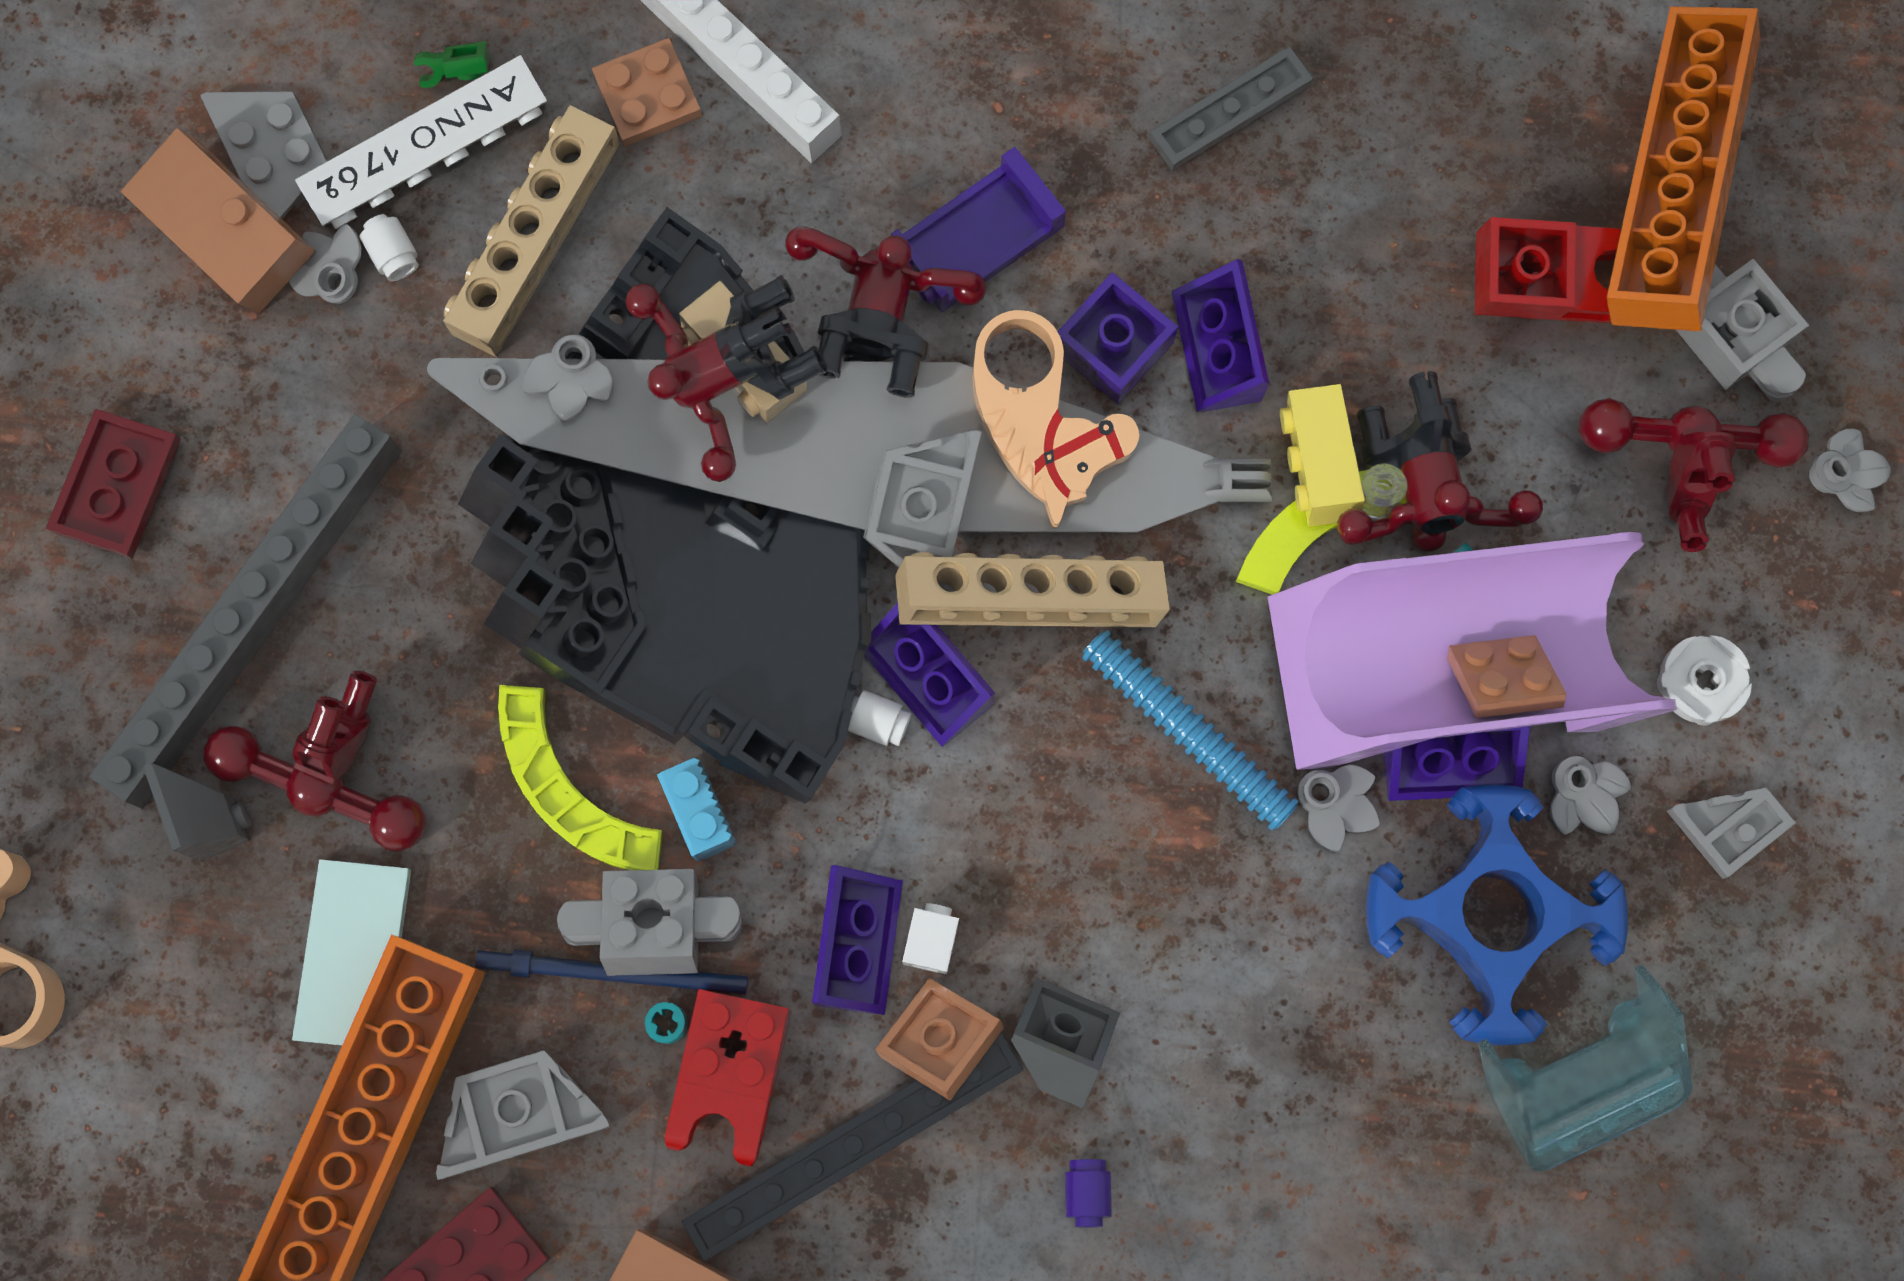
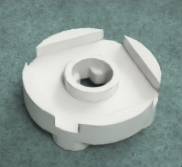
M1710 635L1709 637L1694 636L1686 638L1674 646L1662 661L1656 685L1664 698L1675 699L1677 710L1674 712L1687 721L1695 722L1698 725L1706 726L1723 721L1736 714L1746 704L1751 693L1752 683L1749 684L1750 677L1747 670L1750 667L1743 652L1731 641L1723 637ZM1710 670L1714 674L1711 678L1712 684L1715 685L1713 690L1708 687L1702 689L1697 685L1696 671L1703 673Z

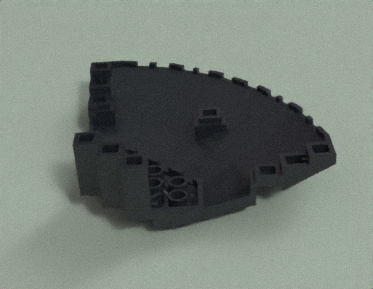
M666 207L646 234L638 249L621 270L613 285L591 313L579 335L592 343L596 352V359L665 360L668 357L665 349L667 337L653 317L645 320L638 319L626 307V296L633 286L643 283L654 287L680 326L679 313L719 281L733 295L744 290L748 293L754 290L741 276L743 270L721 244ZM616 314L620 316L623 324H616L610 320L609 315ZM792 328L791 334L774 341L789 359L804 352ZM572 352L566 359H582V355L578 352ZM500 434L474 469L458 502L460 507L490 526L471 565L506 587L484 624L521 649L518 653L520 656L556 680L675 745L684 736L720 761L719 765L805 804L809 802L845 744L852 716L851 707L856 688L860 684L862 676L860 671L865 651L871 640V613H867V591L870 589V579H866V557L869 555V542L863 538L865 530L520 445L510 436L504 437ZM746 504H754L758 508L759 514L753 515L748 512ZM707 725L717 726L720 730V737L713 738L709 736Z

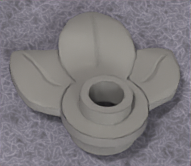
M343 224L337 230L333 239L316 232H304L303 239L316 251L289 280L290 285L297 293L305 297L321 296L324 300L334 304L346 302L353 296L358 284L357 274L354 269L361 257V244L357 233L348 224ZM339 277H341V283L339 287L336 289L335 282Z
M567 335L555 343L551 353L539 355L531 361L524 374L523 391L528 394L548 393L554 413L561 421L567 422L582 412L588 397L599 401L609 400L613 381L608 368L596 360V352L592 343L580 335ZM572 352H578L582 355L581 361L577 364L568 363L566 358Z
M1853 428L1839 431L1831 436L1828 440L1826 452H1823L1814 459L1809 470L1811 483L1817 490L1823 493L1836 494L1846 508L1855 512H1869L1875 509V501L1871 489L1885 483L1891 474V467L1883 455L1873 450H1864L1862 433L1860 430Z
M1567 756L1561 759L1554 767L1551 776L1556 793L1550 804V814L1557 829L1563 835H1567L1581 822L1595 832L1613 833L1619 820V808L1615 798L1631 789V784L1626 774L1610 762L1592 764L1581 756ZM1578 770L1580 772V782L1577 786H1574L1571 778L1573 773Z
M1344 765L1332 773L1325 770H1314L1306 774L1299 782L1297 796L1302 807L1308 811V830L1313 838L1328 850L1338 852L1341 849L1345 838V831L1349 833H1363L1374 830L1380 825L1374 806L1364 795L1375 780V776L1365 768L1357 765ZM1320 785L1326 789L1327 797L1325 800L1319 801L1312 796L1313 786Z

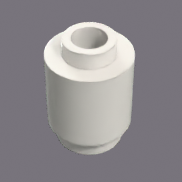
M381 214L369 219L364 224L360 240L378 272L385 275L388 281L403 279L418 268L419 264L416 261L418 254L397 217H387L385 214Z
M863 690L860 697L854 695L848 731L884 746H888L889 743L900 746L912 713L902 710V704Z

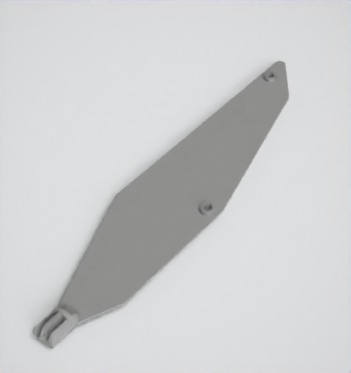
M435 358L427 366V372L431 378L520 445L862 530L866 528L880 464L885 450L970 430H977L982 433L958 532L1138 533L1217 502H1272V491L1261 489L1272 485L1271 473L1264 472L1271 468V459L1216 458L1138 429L1140 437L1130 458L1096 475L1086 491L1087 497L1085 501L1066 506L1059 526L1054 529L1050 524L1044 502L1030 494L1014 478L989 441L981 424L974 401L973 367L960 362H920L915 395L911 398H904L892 395L886 390L893 362L843 361L840 378L832 379L818 375L808 380L807 391L768 423L759 414L752 417L746 412L737 399L740 393L736 388L710 400L712 407L718 408L724 415L736 459L734 474L722 482L712 481L702 472V457L706 451L714 447L708 424L701 422L693 409L678 405L673 398L668 400L659 399L648 388L647 379L650 371L657 365L663 364L665 360L596 359L606 366L611 374L613 382L610 398L607 401H599L588 397L582 412L567 422L561 421L554 413L548 393L528 394L523 391L524 374L533 359ZM566 359V361L570 364H577L581 359ZM492 375L501 376V381L493 386L486 383L487 379ZM992 375L996 380L1005 385L1004 389L1009 390V387L1022 388V392H1025L1027 387ZM1059 400L1058 411L1064 418H1084L1094 424H1098L1106 418L1103 415Z

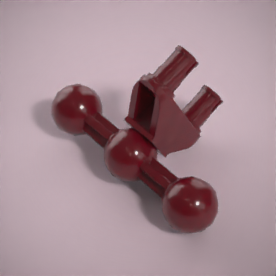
M1611 398L1596 400L1588 405L1580 415L1578 429L1583 442L1590 449L1603 454L1619 451L1630 440L1664 442L1668 444L1673 452L1667 488L1668 514L1672 520L1678 523L1681 548L1687 552L1702 551L1707 546L1706 542L1709 539L1705 517L1710 512L1717 493L1728 491L1733 486L1735 477L1731 460L1736 449L1754 450L1756 456L1763 464L1782 468L1792 466L1798 462L1807 452L1809 433L1798 417L1786 413L1768 415L1757 426L1720 424L1718 418L1711 410L1697 405L1681 408L1670 419L1637 417L1632 415L1630 409L1623 402Z
M353 671L350 674L342 701L327 696H322L317 700L309 727L299 734L292 751L295 765L262 752V747L256 735L245 727L228 726L219 728L210 735L204 746L203 761L209 772L221 781L236 782L252 776L286 791V796L291 806L303 815L317 817L328 814L331 811H336L369 825V831L374 841L386 850L402 851L409 849L419 843L426 830V815L421 805L411 797L393 795L379 801L344 786L341 776L349 770L353 759L365 740L371 723L367 709L377 683V678L367 672Z

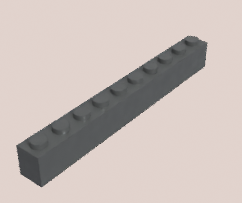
M357 414L352 416L89 778L123 801L141 809L144 808L153 794L143 766L154 763L171 771L402 452L391 436Z

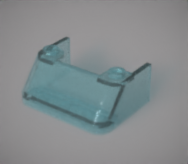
M1643 964L1634 968L1638 998L1632 1001H1625L1613 1010L1608 1023L1610 1036L1537 1071L1532 1072L1528 1064L1519 1058L1501 1060L1487 1039L1478 1042L1487 1087L1521 1155L1532 1170L1546 1171L1676 1109L1690 1096L1692 1080L1683 1013Z

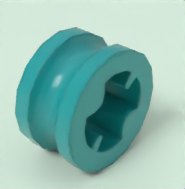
M662 1002L650 1008L646 1014L644 1024L650 1038L656 1042L671 1044L679 1041L687 1032L688 1018L681 1007L673 1003ZM665 1010L673 1011L672 1020L678 1023L674 1033L671 1030H667L668 1036L660 1035L661 1027L655 1024L658 1014L666 1016Z

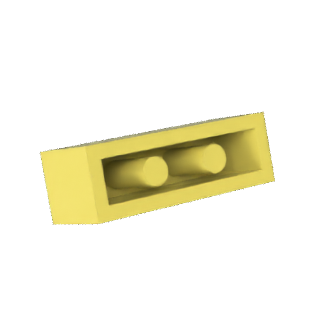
M1341 384L1289 391L1287 406L1280 409V421L1283 434H1290L1292 446L1287 448L1290 472H1298L1300 485L1295 486L1298 512L1305 511L1308 527L1337 523L1339 516L1346 510L1352 508L1363 510L1365 501Z

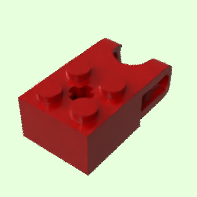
M1491 217L1476 232L1475 315L1611 323L1607 302L1608 289L1604 288L1596 280L1594 266L1595 262L1612 261L1615 259L1622 229L1576 226V223Z
M698 989L664 1141L667 1149L675 1151L686 1149L692 1143L693 1135L699 1122L708 1115L720 1114L727 1118L734 1128V1159L740 1165L749 1167L756 1163L762 1145L792 1013L789 1008ZM734 1033H742L740 1040L747 1042L745 1051H737L735 1058L728 1057L729 1050L724 1049L726 1039H732Z

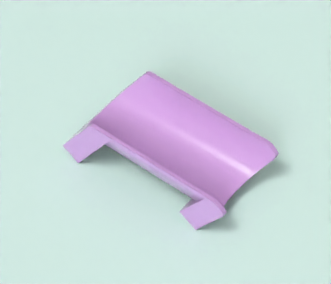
M1623 532L1595 537L1359 563L1268 596L1296 770L1329 769L1433 738L1566 722L1567 732H1598L1677 710L1675 699L1649 695L1628 680L1613 657L1606 632L1607 601L1615 577L1630 556L1644 545L1642 534ZM1536 635L1566 692L1564 707L1475 718L1447 659L1449 645Z

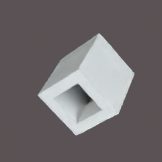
M926 903L924 910L914 908L902 960L903 965L947 975L959 924V918L951 916V908Z

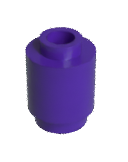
M1080 1159L1069 1161V1172H1065L1066 1218H1075V1227H1103V1218L1112 1217L1111 1172L1106 1171V1160Z

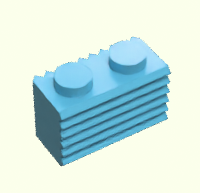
M692 758L657 774L690 854L696 862L734 847L736 839L732 835L733 832L729 828V823L725 819L726 816L722 811L721 805L718 803L719 800L705 772V767L699 759Z

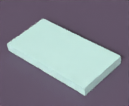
M319 859L292 1040L343 1045L391 934L402 938L411 869Z

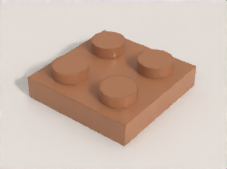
M670 38L591 68L624 147L702 117L701 109Z
M1536 635L1449 645L1447 659L1475 718L1564 707L1566 692Z
M929 978L875 1050L883 1060L946 1099L951 1100L997 1039L1004 1026L997 1017Z

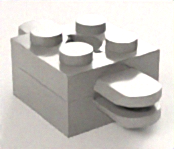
M1754 259L1728 277L1715 264L1702 331H1676L1725 390L1749 374L1770 400L1779 401L1790 397L1804 383L1805 371L1785 347L1792 343L1809 324Z
M694 869L603 871L602 899L571 900L565 902L558 912L557 923L563 938L569 945H600V961L607 976L698 973V942H728L734 940L741 930L742 919L739 907L732 897H699L700 887Z

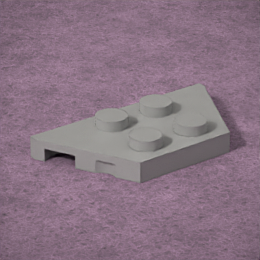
M290 91L205 92L201 94V99L240 180L282 219L293 206L298 208L306 198L295 179L326 163L327 159L294 93Z
M970 430L883 452L863 538L897 567H900L905 556L920 552L932 553L935 557H952L981 431ZM938 582L939 586L944 590L946 583Z
M545 1050L455 1078L451 1097L452 1109L447 1118L444 1131L446 1138L440 1165H437L436 1170L437 1180H443L612 1127L611 1122L549 1052Z

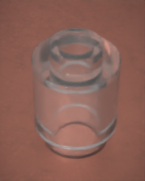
M1378 464L1366 472L1361 483L1365 500L1363 511L1373 518H1385L1393 508L1401 504L1407 491V480L1400 469L1390 464Z

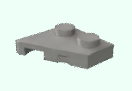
M1767 788L1746 791L1735 795L1719 796L1687 804H1677L1667 810V813L1722 879L1728 878L1796 824Z

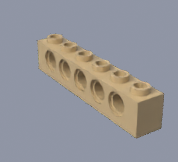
M569 105L563 117L558 116L550 128L549 141L542 152L538 151L529 164L527 179L522 187H516L511 193L507 204V213L501 223H495L490 229L486 239L487 247L480 259L475 258L470 263L465 274L466 282L460 293L453 295L446 304L443 322L451 335L497 357L619 147L620 142L614 126ZM569 153L580 154V157L572 163L561 162ZM549 188L560 189L559 193L553 198H541L542 193ZM535 223L539 225L532 234H520L521 229L527 224ZM505 260H518L513 269L509 271L499 270L500 265ZM484 296H497L491 306H478L479 301Z
M920 552L905 556L895 575L900 624L1156 627L1170 610L1163 561H1147L1145 557L1140 556L1124 560H1106L1102 556H1088L1077 560L1063 559L1059 555H1047L1039 559H1025L1016 554H1005L997 558H978L977 555L972 553H962L954 557H935L932 553ZM938 582L947 583L954 592L943 590ZM982 583L992 585L997 593L986 590ZM1025 583L1035 586L1039 593L1030 591ZM1068 584L1076 586L1082 594L1072 591ZM1111 585L1120 588L1124 595L1115 592Z

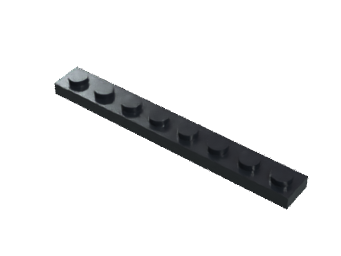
M1001 1032L951 1100L946 1099L916 1080L683 1219L681 1222L703 1262L1022 1072L1023 1068Z

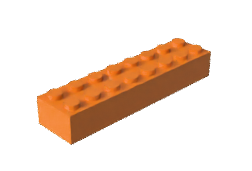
M1670 6L1607 294L1612 325L1702 331L1760 44L1758 8Z
M391 934L238 1281L353 1280L486 974L485 971Z

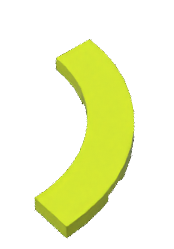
M1379 469L1359 472L1365 500L1363 511L1369 515L1384 512L1389 514L1396 506L1407 503L1400 474ZM1295 500L1274 518L1258 537L1247 555L1235 582L1271 595L1279 593L1285 577L1302 553L1322 535L1337 528V523L1308 527L1305 511L1298 512Z
M499 685V723L506 754L518 785L540 817L571 845L606 864L627 871L660 870L663 831L630 824L605 813L587 800L564 773L555 756L548 734L545 713L546 690L535 687Z

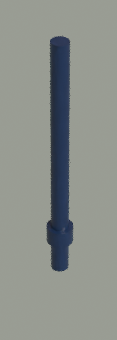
M514 949L513 953L478 950L475 967L478 969L509 971L513 977L530 978L532 974L694 990L701 989L735 994H747L748 976L708 972L607 976L601 962L534 956L533 951Z

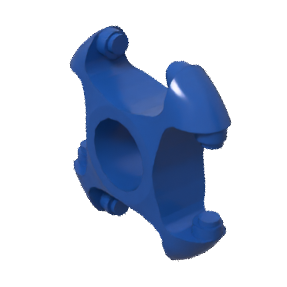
M1478 784L1459 788L1450 797V802L1447 803L1449 810L1460 820L1467 818L1473 821L1478 817L1481 825L1479 838L1466 859L1448 880L1424 897L1411 901L1403 899L1397 894L1404 888L1401 882L1404 876L1396 866L1387 861L1370 874L1365 909L1370 945L1380 955L1384 954L1387 959L1404 944L1400 940L1404 933L1395 925L1399 921L1409 923L1424 932L1452 955L1479 993L1483 1008L1480 1013L1475 1007L1468 1010L1464 1006L1449 1020V1023L1462 1040L1497 1046L1535 1042L1547 1026V1022L1535 1010L1530 1008L1526 1011L1520 1008L1513 1014L1511 1008V1000L1515 990L1544 950L1578 927L1584 928L1594 935L1589 941L1592 946L1590 949L1591 954L1602 965L1607 966L1609 963H1614L1624 954L1628 935V908L1624 885L1612 872L1609 873L1606 869H1603L1589 882L1592 889L1588 894L1596 901L1592 906L1580 902L1545 876L1526 853L1511 831L1508 822L1509 816L1511 815L1517 822L1523 818L1529 822L1544 807L1540 804L1541 800L1532 790L1513 785ZM1490 877L1503 880L1515 888L1524 900L1529 918L1527 930L1519 945L1513 950L1501 952L1488 949L1475 940L1466 927L1462 907L1465 893L1475 879Z

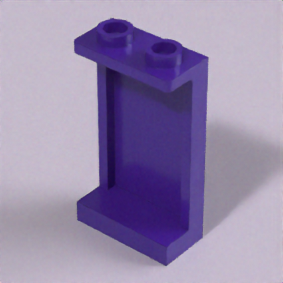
M1013 147L1001 156L1000 167L902 234L897 229L891 235L901 236L910 244L912 250L910 264L913 271L921 272L928 268L972 271L979 274L986 282L1064 228L1066 210L1017 148ZM932 285L928 290L918 292L928 305L934 302L941 312H944L958 302L953 295V287Z

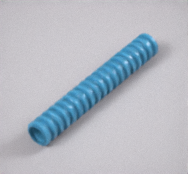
M1110 630L1099 633L1083 651L1082 659L1085 662L1090 660L1094 663L1092 669L1095 671L1100 669L1104 673L1103 679L1106 681L1111 679L1114 682L1113 688L1116 690L1121 688L1124 691V698L1128 699L1131 697L1134 700L1133 706L1135 708L1141 706L1145 710L1143 715L1146 718L1152 716L1155 719L1153 724L1156 727L1162 725L1165 728L1164 734L1166 736L1172 734L1176 738L1174 743L1177 746L1183 744L1186 747L1184 752L1187 755L1193 753L1197 757L1195 762L1198 765L1203 762L1207 766L1205 771L1208 774L1214 772L1217 775L1216 781L1218 783L1224 781L1228 785L1226 790L1229 793L1234 790L1238 794L1236 799L1239 802L1245 800L1249 804L1247 809L1250 812L1255 809L1259 813L1257 818L1260 821L1266 819L1270 823L1268 828L1271 831L1275 828L1278 829L1298 807L1299 801L1296 798L1290 800L1286 796L1288 791L1285 788L1280 791L1276 787L1278 782L1275 779L1269 781L1265 777L1267 772L1264 769L1259 772L1255 768L1257 763L1254 760L1248 762L1244 758L1246 756L1244 751L1238 753L1234 749L1236 744L1233 741L1227 743L1224 740L1225 734L1223 732L1217 734L1213 730L1215 725L1212 722L1207 725L1203 721L1205 716L1202 713L1196 715L1193 712L1194 706L1192 704L1186 706L1182 702L1184 697L1181 694L1176 697L1172 693L1174 688L1171 685L1165 687L1162 684L1163 678L1161 676L1155 678L1152 675L1153 669L1151 667L1145 669L1141 665L1143 660L1140 657L1134 659L1131 656L1133 651L1130 648L1124 650L1121 647L1122 641L1120 639L1114 641L1111 638L1112 632Z

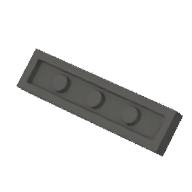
M1288 46L1151 130L1149 140L1171 171L1307 89L1311 86L1313 78L1291 47Z

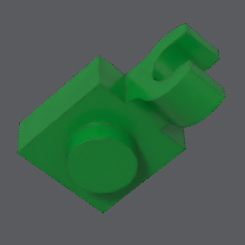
M487 41L445 47L444 52L439 53L420 52L414 57L415 66L428 65L433 69L432 74L420 76L419 85L422 88L436 86L443 75L446 78L458 77L459 80L464 81L476 79L483 73L488 72L490 61Z

